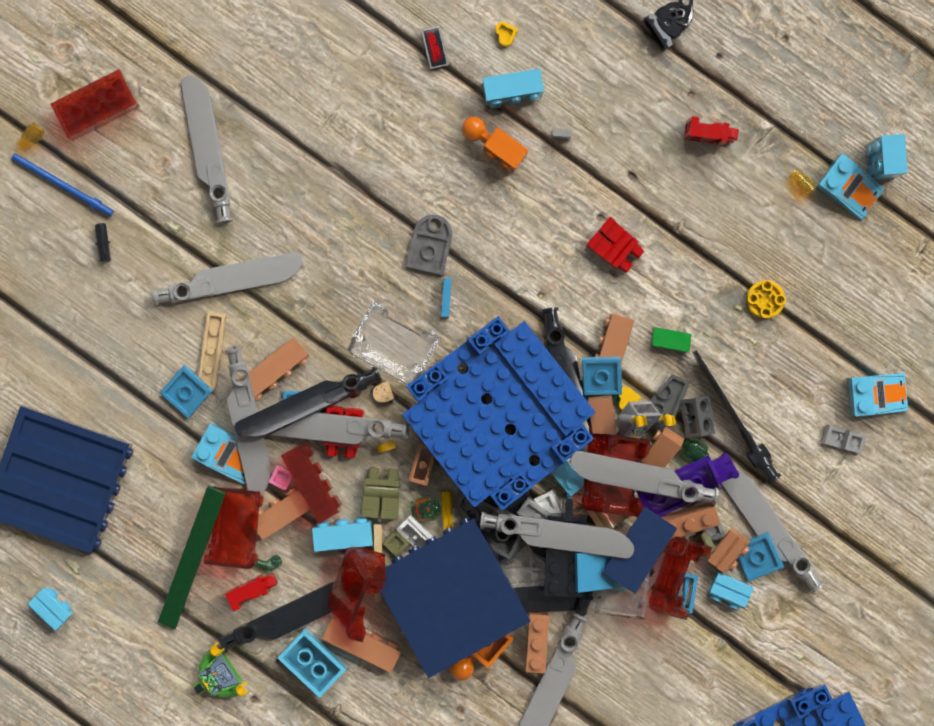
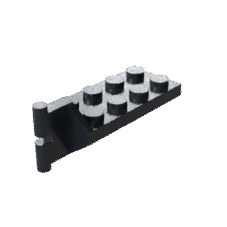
M564 493L562 495V513L547 514V520L586 525L587 516L574 514L573 500L568 493ZM546 548L544 596L583 597V592L578 593L575 588L574 553L578 552Z

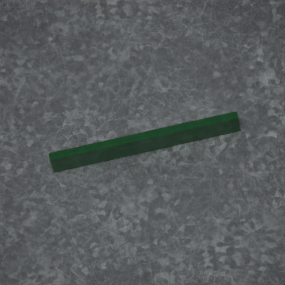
M209 485L206 488L158 623L173 629L177 628L227 492Z

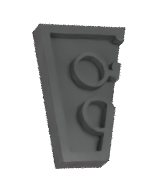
M672 374L650 401L660 414L674 415L676 418L681 406L680 400L684 399L690 381ZM664 421L663 423H654L651 428L660 431L665 427Z

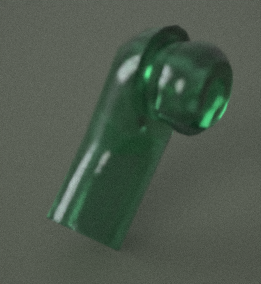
M278 555L272 556L267 561L256 558L253 567L266 572H272L281 566L282 560Z

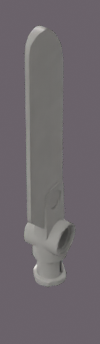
M189 75L182 79L181 87L197 175L199 179L210 187L209 195L217 214L216 224L229 223L233 221L229 211V206L231 205L230 193L226 181L211 96L206 86L198 78ZM224 190L223 197L217 199L215 197L216 192Z
M288 253L198 271L191 282H180L160 290L152 289L154 302L158 306L159 303L168 301L175 303L284 282L292 278L300 270L303 260L298 253ZM181 287L188 289L185 297L178 295V290Z
M236 345L225 349L230 362L228 368L233 388L227 397V405L248 491L252 495L263 494L268 486L271 468L264 437L244 438L238 436L235 431V424L239 420L258 412L246 361H243L241 354L242 346ZM237 372H244L242 379H235Z
M314 413L270 435L358 444L367 436L389 439L391 437H401L403 440H407L409 424L406 422L404 424H397L383 419ZM377 423H380L383 428L380 434L375 431Z
M583 451L574 452L570 458V463L574 470L582 477L593 482L684 499L686 502L707 501L715 505L718 501V488H705L703 485L693 483L690 480L681 481L672 469ZM692 488L690 494H684L686 489Z
M737 470L739 472L738 478H731L722 482V485L759 536L766 532L770 533L781 560L789 562L800 580H804L809 587L810 594L822 588L825 583L821 582L814 573L816 570L752 479L744 472ZM799 560H804L806 563L803 570H798L796 567Z
M482 512L480 529L484 527L493 528L508 535L519 534L531 546L619 558H630L634 552V545L630 539L621 532L611 528L516 516L515 514L490 515ZM513 520L516 526L508 528L505 525V521Z
M575 611L573 612L574 617L570 625L566 626L561 634L556 649L519 726H549L576 670L573 652L578 647V642L582 636L581 631L585 623L589 621L588 617L579 615ZM567 637H572L574 643L566 645L564 640Z

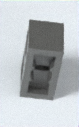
M710 396L680 400L686 438L715 434Z

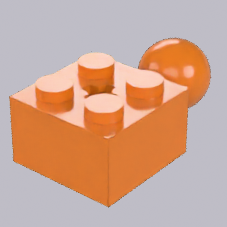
M469 117L462 124L461 131L463 136L470 141L480 140L485 144L483 148L485 151L484 155L492 161L495 159L499 161L500 167L507 172H510V170L515 172L528 154L529 150L500 128L497 127L492 135L487 132L484 121L479 117Z
M509 633L450 666L449 670L452 677L460 681L469 679L474 671L473 663L477 659L489 668L514 639L513 634Z

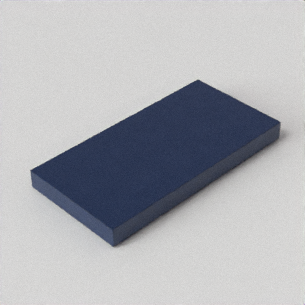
M644 507L625 535L634 545L633 555L630 558L611 557L602 573L631 592L636 593L676 532L677 527Z

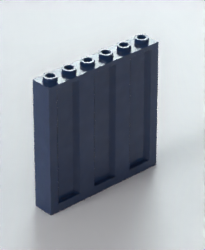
M20 406L0 462V522L88 553L95 552V550L100 548L102 539L99 538L101 532H105L108 521H106V518L113 511L115 503H112L114 496L119 494L121 488L119 481L126 474L127 467L125 464L127 459L130 460L134 451L132 449L133 444L39 410Z

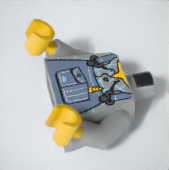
M651 401L628 402L615 420V425L619 429L616 436L620 441L624 442L628 437L643 435L654 423H663L664 421L665 426L676 425L675 416L660 414Z

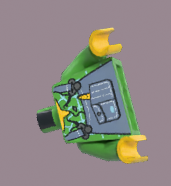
M216 642L204 654L199 664L200 671L198 676L201 680L193 685L195 691L200 695L208 690L212 696L217 695L218 697L246 695L250 692V690L246 691L244 689L247 683L243 682L241 684L243 680L224 653L225 649H218L217 644L219 642Z

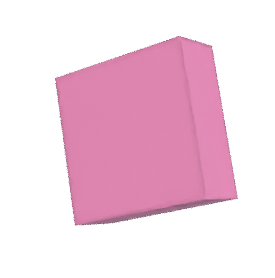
M277 465L268 483L286 491L294 473Z

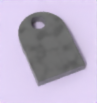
M432 214L418 221L415 226L406 267L443 276L452 240V228L445 218ZM434 219L441 222V227L438 230H433L430 227V222Z

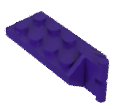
M723 453L721 457L715 460H711L708 455L675 470L681 481L690 480L693 483L703 485L705 488H718L719 490L723 489L722 482L739 477V472L728 453ZM692 488L686 489L684 494H690ZM636 490L643 508L646 507L660 517L692 503L686 502L684 499Z

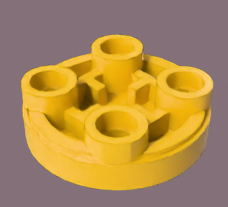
M763 280L753 284L746 295V304L750 312L756 317L764 319L778 315L786 302L782 288L770 280Z

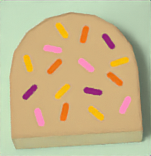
M389 381L381 383L374 388L373 397L376 401L384 403L395 399Z

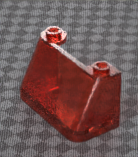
M595 433L592 435L594 439L589 442L588 453L633 462L644 459L650 452V440L612 434ZM584 478L582 507L584 510L638 517L643 509L641 500L634 497L635 490L593 482Z
M220 485L212 486L227 493L212 531L211 544H208V548L211 549L209 550V555L205 554L204 564L252 569L258 560V554L255 552L259 510L263 505V495H260V491Z
M676 536L670 540L649 598V606L653 611L687 620L690 611L683 606L685 598L678 596L690 560L699 562L700 556L710 555L712 547L687 537Z
M350 547L343 556L328 598V608L351 640L363 643L366 629L363 621L365 608L360 607L364 593L376 594L384 587L386 581L384 553L359 547Z

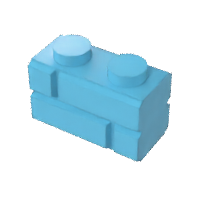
M716 571L707 592L712 594L710 598L721 602L722 599L728 601V606L739 610L740 607L746 608L754 588Z
M45 587L28 603V606L48 626L57 631L74 612L71 611L72 606L67 601L62 602L57 597L59 594L51 587Z

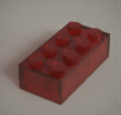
M120 69L50 103L67 138L71 141L141 107L124 73Z
M302 443L284 453L281 457L317 522L321 523L339 513L342 503L337 495L334 496L331 492L333 487L329 479H324L321 474L323 468L320 463H315L312 458L314 452L310 445L306 446L305 443Z

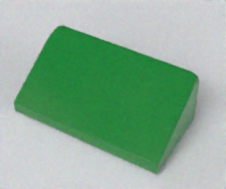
M654 327L650 346L689 353L692 334Z

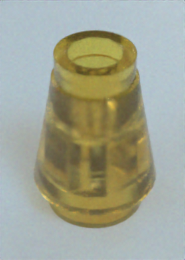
M33 122L27 126L17 145L23 151H26L43 138L44 130Z
M798 169L789 176L800 194L808 197L817 188L815 181Z

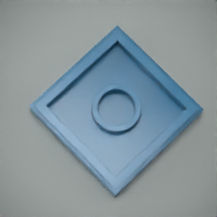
M582 357L584 395H622L621 357Z
M184 365L160 394L189 419L213 392V389Z
M769 532L749 539L750 542L747 546L750 549L744 557L741 555L738 557L748 582L784 568Z
M582 552L574 553L576 592L614 588V580L602 573L612 556Z

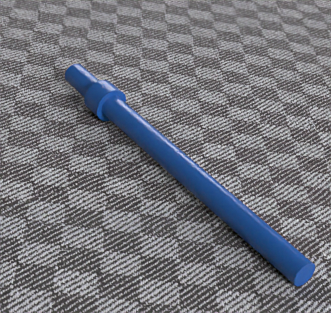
M13 154L11 160L87 203L91 209L99 210L109 217L113 215L114 210L102 204V201L99 199H93L20 155Z

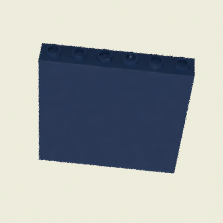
M469 517L459 522V527L455 529L452 526L442 531L443 536L437 539L435 536L425 541V546L421 548L418 545L408 550L409 555L402 557V555L397 556L391 560L393 564L387 567L385 564L374 569L376 573L372 575L428 678L531 622L529 614L475 518L471 520Z

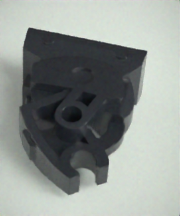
M682 0L670 2L660 7L654 15L650 14L643 19V22L663 52L673 45L672 40L678 38L681 32L687 29L692 22L693 0H689L688 5H684Z

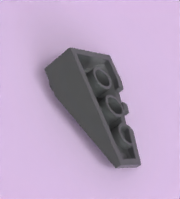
M461 494L456 504V508L465 518L469 517L470 520L475 518L479 527L482 512L490 515L513 514L505 509L502 511L499 506L485 499L473 508L463 494ZM513 520L505 521V525L508 528L516 526ZM484 527L481 529L491 548L509 560H512L526 545V542L519 534L508 535L493 528Z

